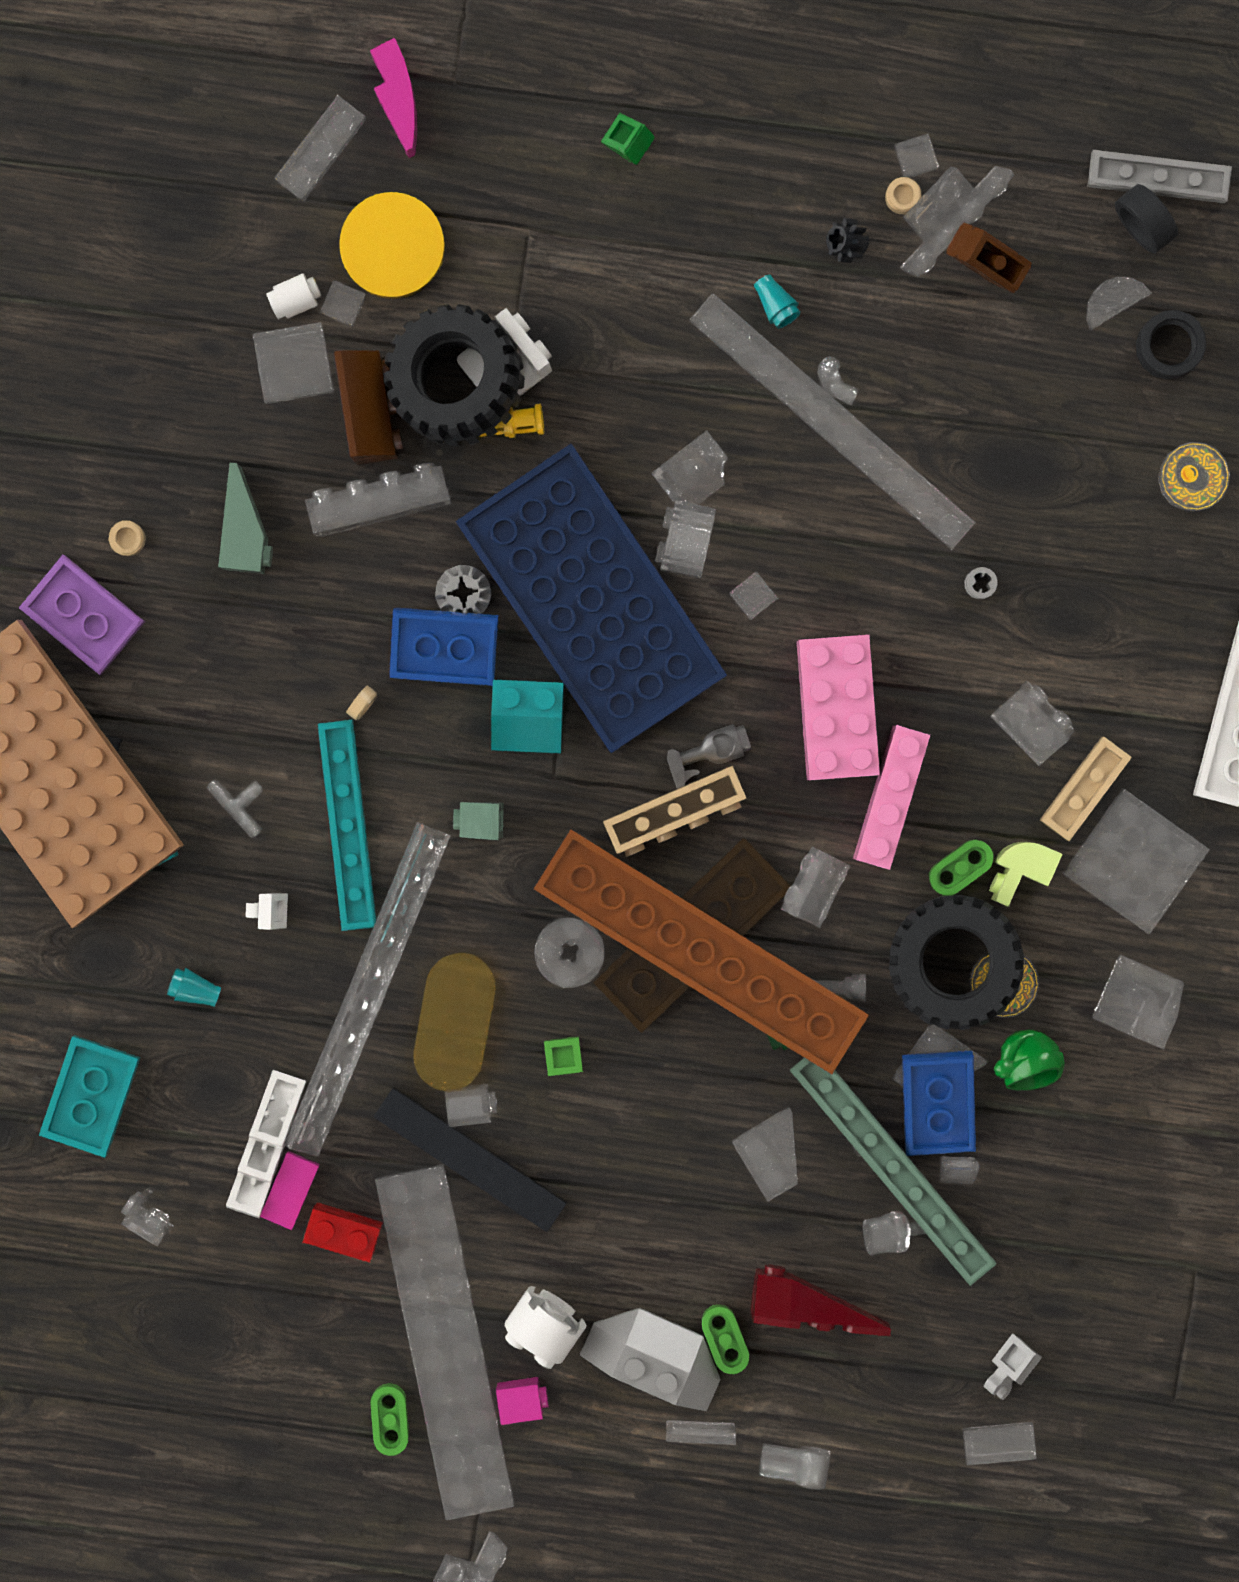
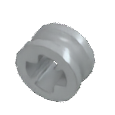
M978 567L972 570L964 581L966 592L975 599H985L991 596L998 586L995 573L985 567ZM976 574H980V578L984 577V575L989 578L990 581L986 584L987 592L982 593V589L976 592L973 589L972 585L976 583L974 578Z

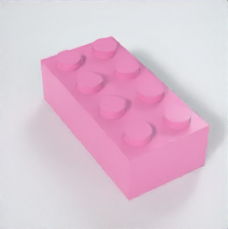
M858 635L798 640L797 655L807 780L880 775L870 636Z

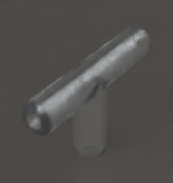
M214 779L207 785V790L251 838H254L261 832V827L244 810L263 792V788L258 782L253 781L235 799L218 780Z

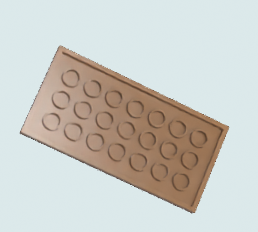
M16 620L0 633V828L71 928H76L174 854L184 844L22 620Z

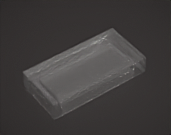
M668 1420V1422L666 1421L665 1437L666 1442L736 1445V1428L733 1423Z
M1032 1422L963 1428L967 1466L1036 1459L1034 1426Z

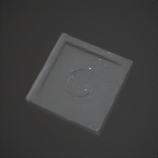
M321 322L252 334L265 404L334 393L323 324Z

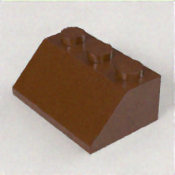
M379 350L334 351L351 459L357 465L398 459L397 450L403 449L400 428H393L392 415L397 414V409L391 404L387 395V386L384 384L383 373L390 371L384 363L385 359L383 360Z

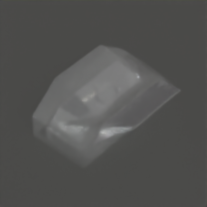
M706 430L653 471L651 475L672 502L683 501L697 507L725 485L724 466L728 457Z

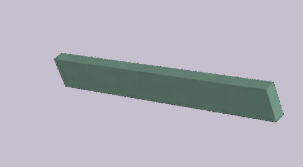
M806 1058L801 1059L789 1069L970 1286L997 1264L836 1071L830 1074Z

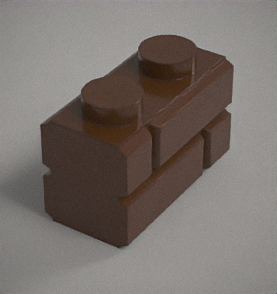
M967 223L960 225L946 252L947 255L991 284L1011 293H1015L1018 290L1032 262L986 231Z

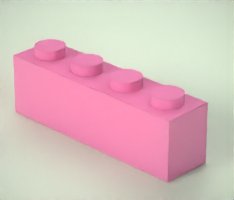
M898 725L892 726L879 770L880 775L877 776L853 859L890 870L930 735Z

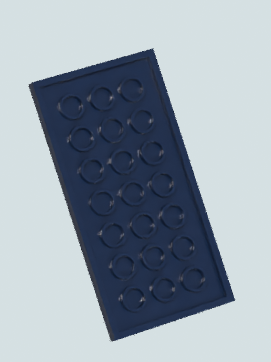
M569 444L455 521L610 753H613L727 676L572 444Z

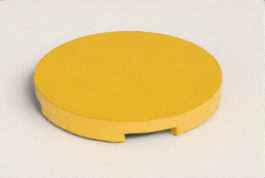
M380 193L363 200L350 212L341 230L340 255L345 269L357 285L377 297L399 299L418 293L434 278L443 262L445 242L437 217L422 201L404 193Z

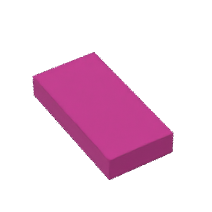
M288 1151L260 1217L292 1230L320 1164Z

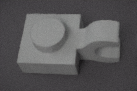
M1012 1333L993 1358L992 1362L998 1368L987 1379L984 1387L994 1396L997 1395L1000 1399L1004 1400L1012 1389L1013 1380L1022 1385L1042 1357L1021 1338Z

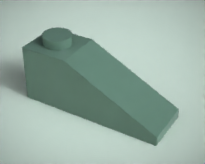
M230 462L218 567L223 570L265 574V566L271 567L273 546H268V537L242 467L237 463Z
M460 802V809H454L453 829L460 830V837L488 840L503 838L504 803Z

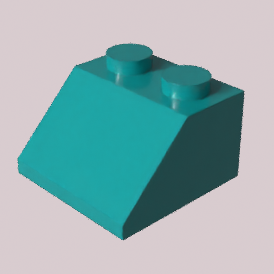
M493 680L491 750L561 753L564 683Z

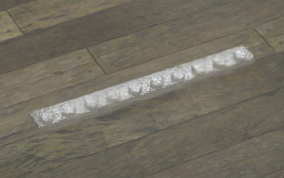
M714 293L708 297L690 318L689 321L950 550L959 543L976 523Z
M419 822L416 823L284 1143L291 1150L319 1156L450 839L451 835Z

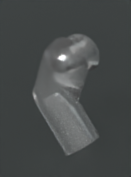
M825 357L818 365L817 370L822 390L827 395L852 405L859 389L842 382L838 369L840 362L835 357Z

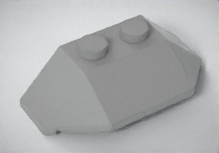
M640 1307L594 1322L580 1352V1356L609 1376L676 1406L707 1411L721 1380L703 1335Z

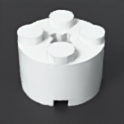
M530 1286L505 1321V1328L508 1331L505 1339L517 1349H523L524 1347L535 1355L534 1358L539 1364L551 1369L554 1364H560L564 1361L585 1330L586 1324L582 1318L577 1322L572 1317L575 1310L565 1301L544 1289L540 1294L533 1293L535 1287Z

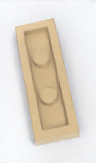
M1104 736L1101 737L1040 818V821L1066 841H1070L1132 757Z

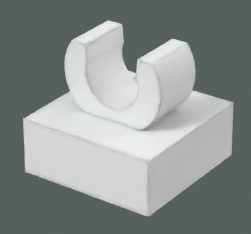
M259 894V903H246V917L258 918V929L287 928L288 894Z

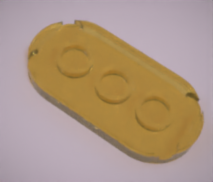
M464 952L448 955L440 959L432 967L427 977L413 1057L415 1068L421 1079L429 1086L438 1090L455 1091L464 1088L477 1077L483 1064L496 983L490 968L476 955Z

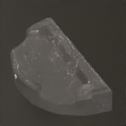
M1114 277L1104 281L1092 292L1087 303L1086 320L1090 331L1148 297L1152 292L1144 283L1132 277Z

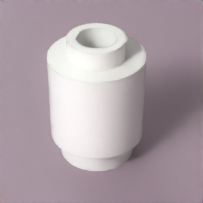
M304 273L273 286L274 290L267 293L270 305L278 319L284 316L289 319L318 306L316 298L321 297L315 279L313 277L307 279Z

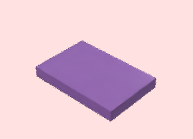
M62 555L19 607L20 610L99 675L103 674L145 623L142 618L66 555Z

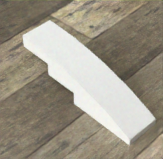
M275 1070L272 1071L251 1128L235 1182L226 1203L227 1208L260 1218L306 1084L305 1080Z

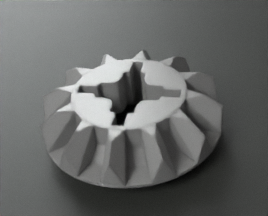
M458 565L446 570L437 581L435 597L442 611L482 614L489 605L491 588L488 579L480 570L468 565ZM460 578H463V582L468 589L478 590L473 595L467 596L466 608H463V603L459 597L448 596V593L459 589Z

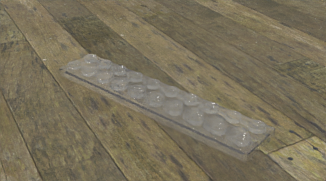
M441 1164L378 1177L375 1179L445 1519L447 1521L514 1507L515 1502L445 1165Z

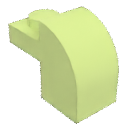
M1017 842L1006 846L993 860V863L1005 869L1003 873L997 872L992 881L989 891L994 894L991 900L1009 906L1022 876L1049 886L1063 854L1032 842Z

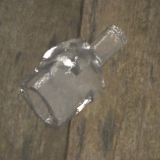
M891 1212L878 1218L865 1219L863 1221L864 1244L871 1256L882 1253L905 1252L909 1248L910 1237L926 1234L916 1221L908 1223V1219L903 1212Z

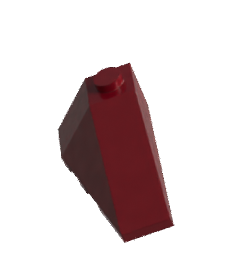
M767 1264L764 1269L756 1268L750 1306L753 1323L800 1329L801 1322H807V1325L815 1327L819 1331H830L835 1329V1325H842V1330L849 1333L891 1336V1328L888 1322L791 1273H786L785 1267Z

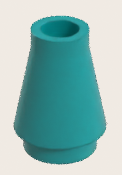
M771 274L762 277L754 284L770 324H775L780 329L798 318L801 313L797 308L799 303L774 280Z
M176 968L167 995L175 997L174 1001L205 1004L215 1007L221 987L212 984L187 968L184 971Z

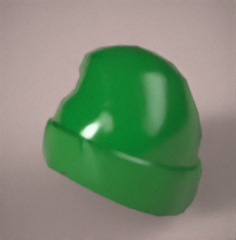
M1031 1029L1019 1030L1005 1039L1001 1047V1059L994 1066L995 1075L999 1078H1004L1006 1088L1011 1090L1026 1091L1047 1087L1061 1077L1064 1070V1055L1058 1045L1043 1032Z

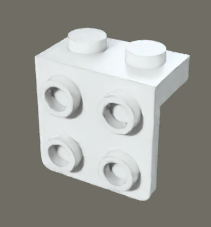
M505 308L495 318L517 347V353L522 358L524 368L520 372L525 377L524 388L517 391L521 396L552 372L548 361L552 356L540 340L533 343L526 334L530 328L520 314L517 312L512 316L507 308ZM467 348L458 356L457 362L477 387L483 375V358L476 350Z

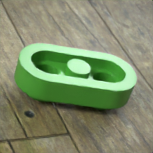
M969 840L963 843L931 868L929 883L933 890L942 895H954L976 880L992 866L993 852L985 842L979 840ZM974 850L980 854V860L976 864H972L968 860L969 853ZM944 871H949L952 874V880L948 884H943L940 881V875Z
M712 1305L705 1310L702 1316L701 1324L717 1367L724 1373L737 1374L743 1371L749 1362V1351L733 1311L725 1305ZM717 1316L725 1319V1324L721 1327H716L712 1324V1320ZM733 1348L737 1350V1357L734 1359L726 1358L725 1352L728 1349Z
M387 1383L379 1386L371 1398L373 1441L380 1453L394 1456L406 1448L409 1440L407 1399L402 1388L398 1385ZM387 1395L393 1396L396 1403L392 1406H387L383 1402V1398ZM388 1430H394L397 1432L398 1438L396 1440H389L385 1433Z

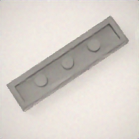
M1093 150L1091 152L1087 187L1128 192L1136 184H1141L1158 196L1226 203L1229 195L1232 166Z

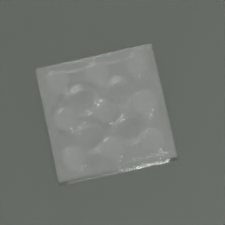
M1122 789L1062 874L1143 932L1150 935L1210 849L1130 792Z

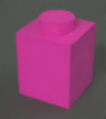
M539 1377L497 1383L496 1395L501 1425L543 1419V1408L549 1407L547 1388L546 1386L540 1387Z

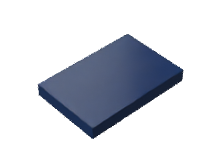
M394 608L390 678L493 686L499 615Z
M958 1051L902 1055L906 1155L976 1152L973 1052Z

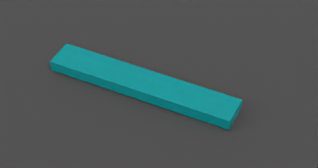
M353 720L319 723L318 732L342 931L377 927Z

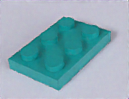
M76 1035L72 1036L39 1136L104 1158L107 1157L141 1057Z

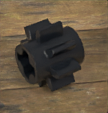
M844 218L843 223L833 222V227L828 231L826 237V244L829 249L828 254L838 256V262L851 263L853 258L862 259L869 246V236L866 232L867 227L858 225L857 219Z

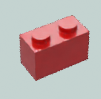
M317 1202L312 1209L303 1243L370 1263L383 1222Z

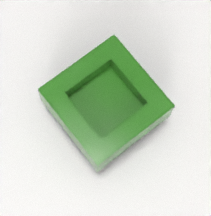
M579 1036L544 1040L548 1076L583 1072Z

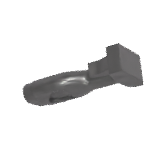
M734 724L707 734L698 747L681 753L673 749L668 750L667 761L676 788L685 786V782L690 777L700 773L699 770L684 771L683 766L700 760H708L715 764L726 763L743 757V752L752 750L744 725L734 727Z

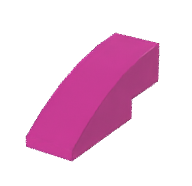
M393 38L370 50L373 61L385 82L375 87L374 91L407 156L411 158L416 153L417 110L406 63L396 39Z

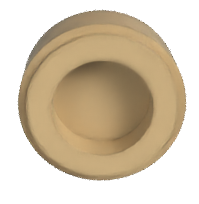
M900 177L893 180L885 194L887 206L897 214L912 212L916 209L921 199L919 185L908 177Z
M121 521L116 523L110 530V546L120 555L134 556L145 545V533L134 522Z
M367 685L358 694L346 713L353 719L359 720L377 698V692Z

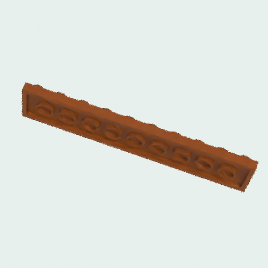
M570 829L534 887V890L830 1074H833L869 1016L863 1010Z

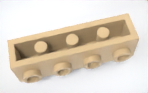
M730 766L604 820L603 823L616 853L624 851L626 857L644 850L645 846L643 843L656 838L658 843L677 835L676 828L688 824L690 829L709 822L707 815L720 810L722 815L741 808L742 806L739 801L746 799V796L733 766Z

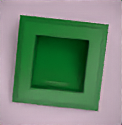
M619 113L601 140V143L629 162L637 165L653 142L654 135L644 124Z

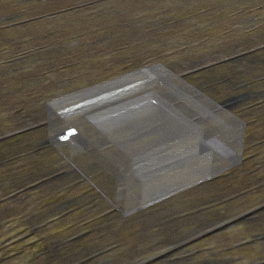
M929 134L894 145L903 177L912 178L938 169L939 165Z
M333 280L320 313L353 328L366 299V294Z
M757 571L729 593L750 621L778 599Z

